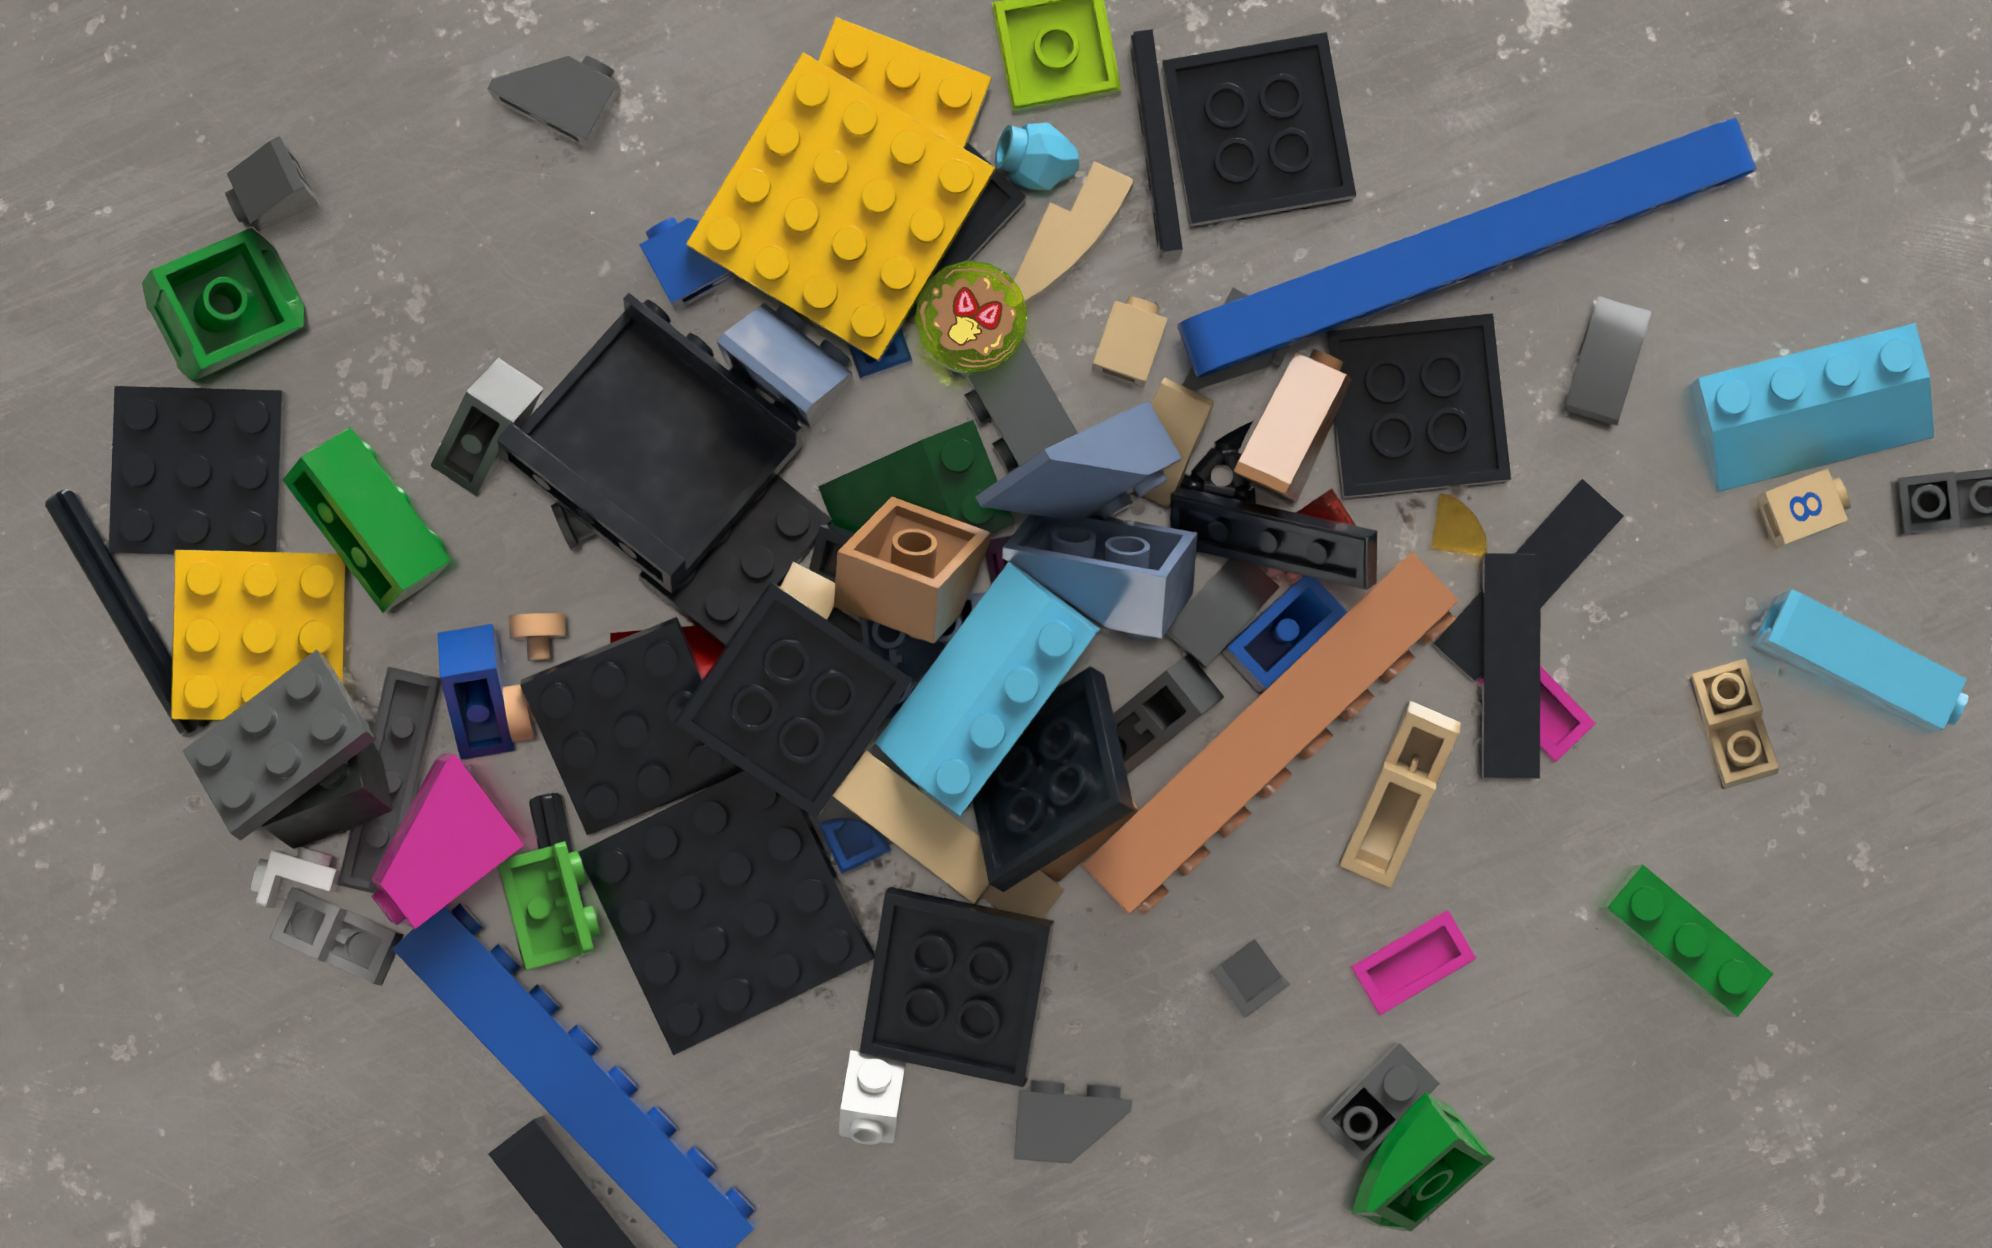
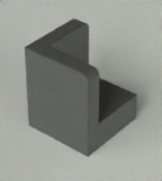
M1255 939L1209 972L1242 1018H1246L1290 986V983L1284 975L1279 973Z

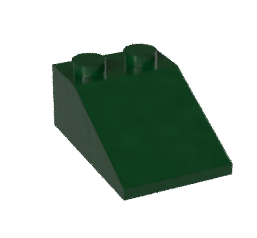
M974 420L922 439L818 486L829 516L832 518L833 525L855 533L891 497L991 532V538L1012 531L1015 528L1010 511L981 507L975 498L998 480Z

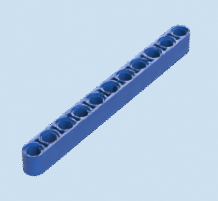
M1737 118L1727 119L1202 312L1178 323L1177 328L1196 377L1201 378L1733 182L1753 173L1757 168Z

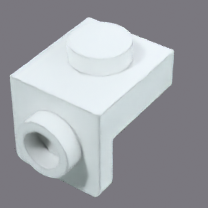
M299 847L297 857L271 850L268 860L262 858L259 860L253 875L251 891L258 893L255 904L266 908H273L282 877L323 890L337 892L341 870L329 866L332 859L331 855Z
M850 1051L840 1109V1136L849 1137L853 1141L865 1145H875L880 1142L894 1143L906 1062L860 1053L859 1051Z

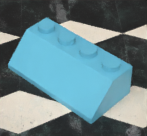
M1916 323L1698 377L1689 385L1717 492L1934 437L1930 375Z
M1009 561L875 741V744L916 784L961 816L1085 651L1100 628Z

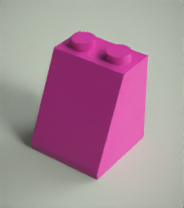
M443 753L435 759L371 878L372 882L379 889L371 898L387 919L396 926L403 921L406 925L416 929L524 846L455 754Z

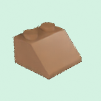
M891 497L838 550L834 607L855 614L864 620L874 621L901 631L912 638L922 639L934 644L960 616L990 544L991 532Z

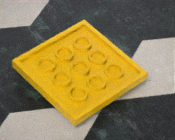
M803 52L686 245L880 362L995 173L996 168Z

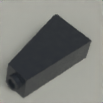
M544 1116L533 1119L488 1153L563 1248H643Z

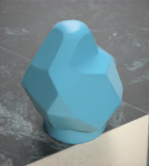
M1047 122L1026 124L1021 128L1012 125L1006 126L1000 136L995 153L996 167L1008 171L1011 183L1034 190H1051L1059 182L1073 176L1080 164L1077 148Z

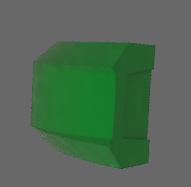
M254 228L246 229L151 269L142 282L147 309L151 312L176 361L177 368L192 382L239 361L303 327L304 304L276 249Z
M1426 1091L1403 1114L1376 1152L1359 1187L1351 1214L1374 1226L1411 1232L1490 1164L1495 1157L1472 1128L1449 1104H1443Z

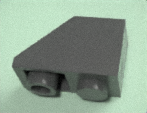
M1394 1042L1352 1084L1319 1123L1360 1164L1386 1138L1403 1114L1426 1091L1430 1094L1440 1083L1401 1043Z
M1031 1080L1030 1091L1019 1090L1014 1159L1071 1164L1131 1112L1132 1099L1120 1098L1121 1087L1087 1084V1094L1079 1095L1064 1093V1082Z

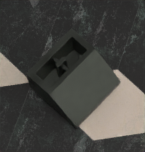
M374 742L265 822L262 827L292 849H296L392 812L393 808L384 763Z

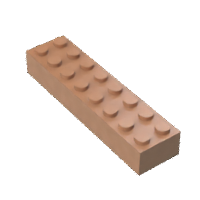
M1411 552L1080 867L1126 915H1129L1135 909L1142 915H1146L1169 893V890L1162 883L1171 874L1178 870L1183 877L1188 875L1211 853L1203 844L1218 831L1224 838L1229 836L1252 814L1244 805L1253 796L1259 793L1264 799L1270 797L1293 775L1285 766L1294 757L1300 754L1305 761L1311 758L1334 736L1326 727L1340 715L1345 722L1352 719L1375 697L1367 688L1376 679L1381 677L1386 684L1393 680L1416 658L1408 649L1421 638L1428 645L1457 619L1449 610L1459 600Z

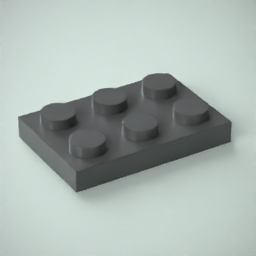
M315 650L182 751L228 831L241 841L375 741L376 738L328 659L318 650Z

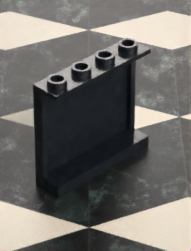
M628 293L623 298L624 312L524 424L518 428L511 423L497 438L502 460L669 592L673 593L801 448L802 427L798 425L800 423L798 416L787 405L778 400L771 404L756 392V384L746 373L734 366L728 370L712 358L714 356L712 349L701 338L692 333H688L685 337L670 325V317L656 303L650 300H645L642 303Z

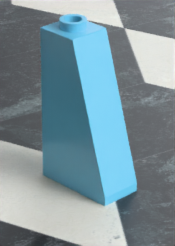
M1793 589L1774 597L1752 644L1753 648L1932 732L1944 730L1947 723L1954 726L1959 720L1968 700V695L1962 693V689L1967 681L1966 678Z

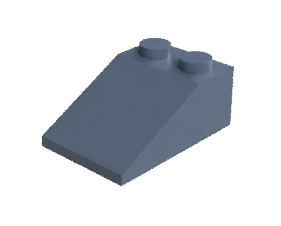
M763 303L725 331L717 340V344L726 363L746 373L760 390L774 401L778 400L787 405L798 416L800 421L812 430L852 381V372L845 367L851 359L827 339H824L818 346L804 335L802 331L807 324L781 304L774 311L767 304Z
M1146 401L1044 449L975 498L981 507L1077 522L1100 512L1103 519L1106 520L1133 504L1128 494L1134 490L1140 497L1168 481L1163 471L1180 461L1182 457L1150 402Z
M1029 514L1003 547L1002 558L1012 562L1034 580L1107 629L1125 632L1127 636L1138 640L1162 639L1193 594L1197 533L1112 517L1104 520L1101 515L1095 514L1079 522Z

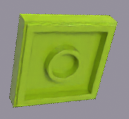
M1002 0L992 2V11L1012 114L1121 93L1122 89L1104 0Z

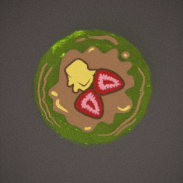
M963 261L944 267L928 280L917 301L915 323L922 345L935 362L954 372L979 374L997 368L1015 355L1025 337L1028 311L1021 289L1008 273L989 263Z

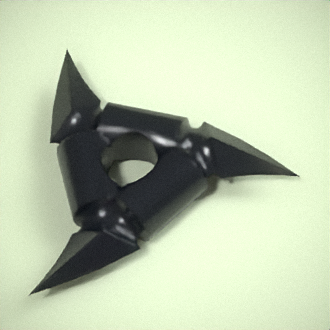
M1253 421L1215 441L1216 447H1211L1191 470L1192 474H1184L1180 487L1256 504L1255 487L1252 488L1250 486L1252 482L1234 472L1242 453L1238 452V449L1241 448L1245 435ZM1219 466L1228 468L1232 474L1231 483L1227 486L1215 485L1211 480V472L1214 468Z

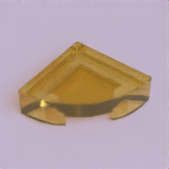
M1439 493L1430 550L1483 557V554L1487 553V539L1477 517L1460 500Z

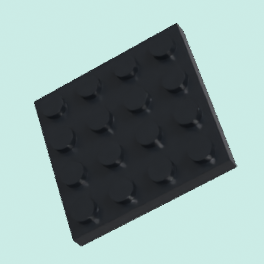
M742 771L578 852L585 871L673 1055L875 958V954L807 812L746 771Z

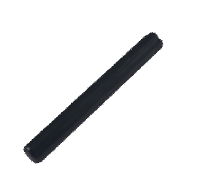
M69 489L61 490L45 501V507L171 719L172 658L111 554L108 553V549L75 493ZM171 719L178 733L185 737L200 731L208 724L207 720Z

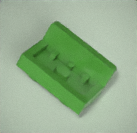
M564 841L547 848L509 857L497 866L525 971L590 954L594 951L592 940L599 939L601 936L593 906L583 908L577 887L586 884L584 869L578 851L568 853Z

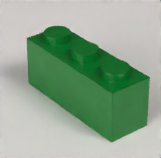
M351 427L301 456L282 479L382 613L430 584L451 561V558L444 550L440 538L426 527L411 507L406 493L400 487L394 485L377 462L372 448L364 441H361Z
M1643 864L1635 865L1599 908L1728 1017H1739L1774 974Z

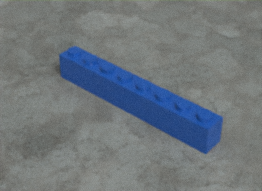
M459 903L453 909L447 904L419 927L413 928L392 948L678 1248H735L757 1226L749 1218L756 1210L734 1187L725 1193L711 1178L717 1171L713 1164L695 1146L686 1152L671 1137L678 1129L670 1119L655 1105L647 1112L632 1096L639 1089L636 1084L617 1065H614L608 1071L594 1057L593 1054L600 1049L595 1041L579 1025L576 1024L569 1030L554 1015L561 1007L552 996L538 983L530 990L515 974L522 968L519 962L500 943L491 949L476 934L483 925L463 904Z

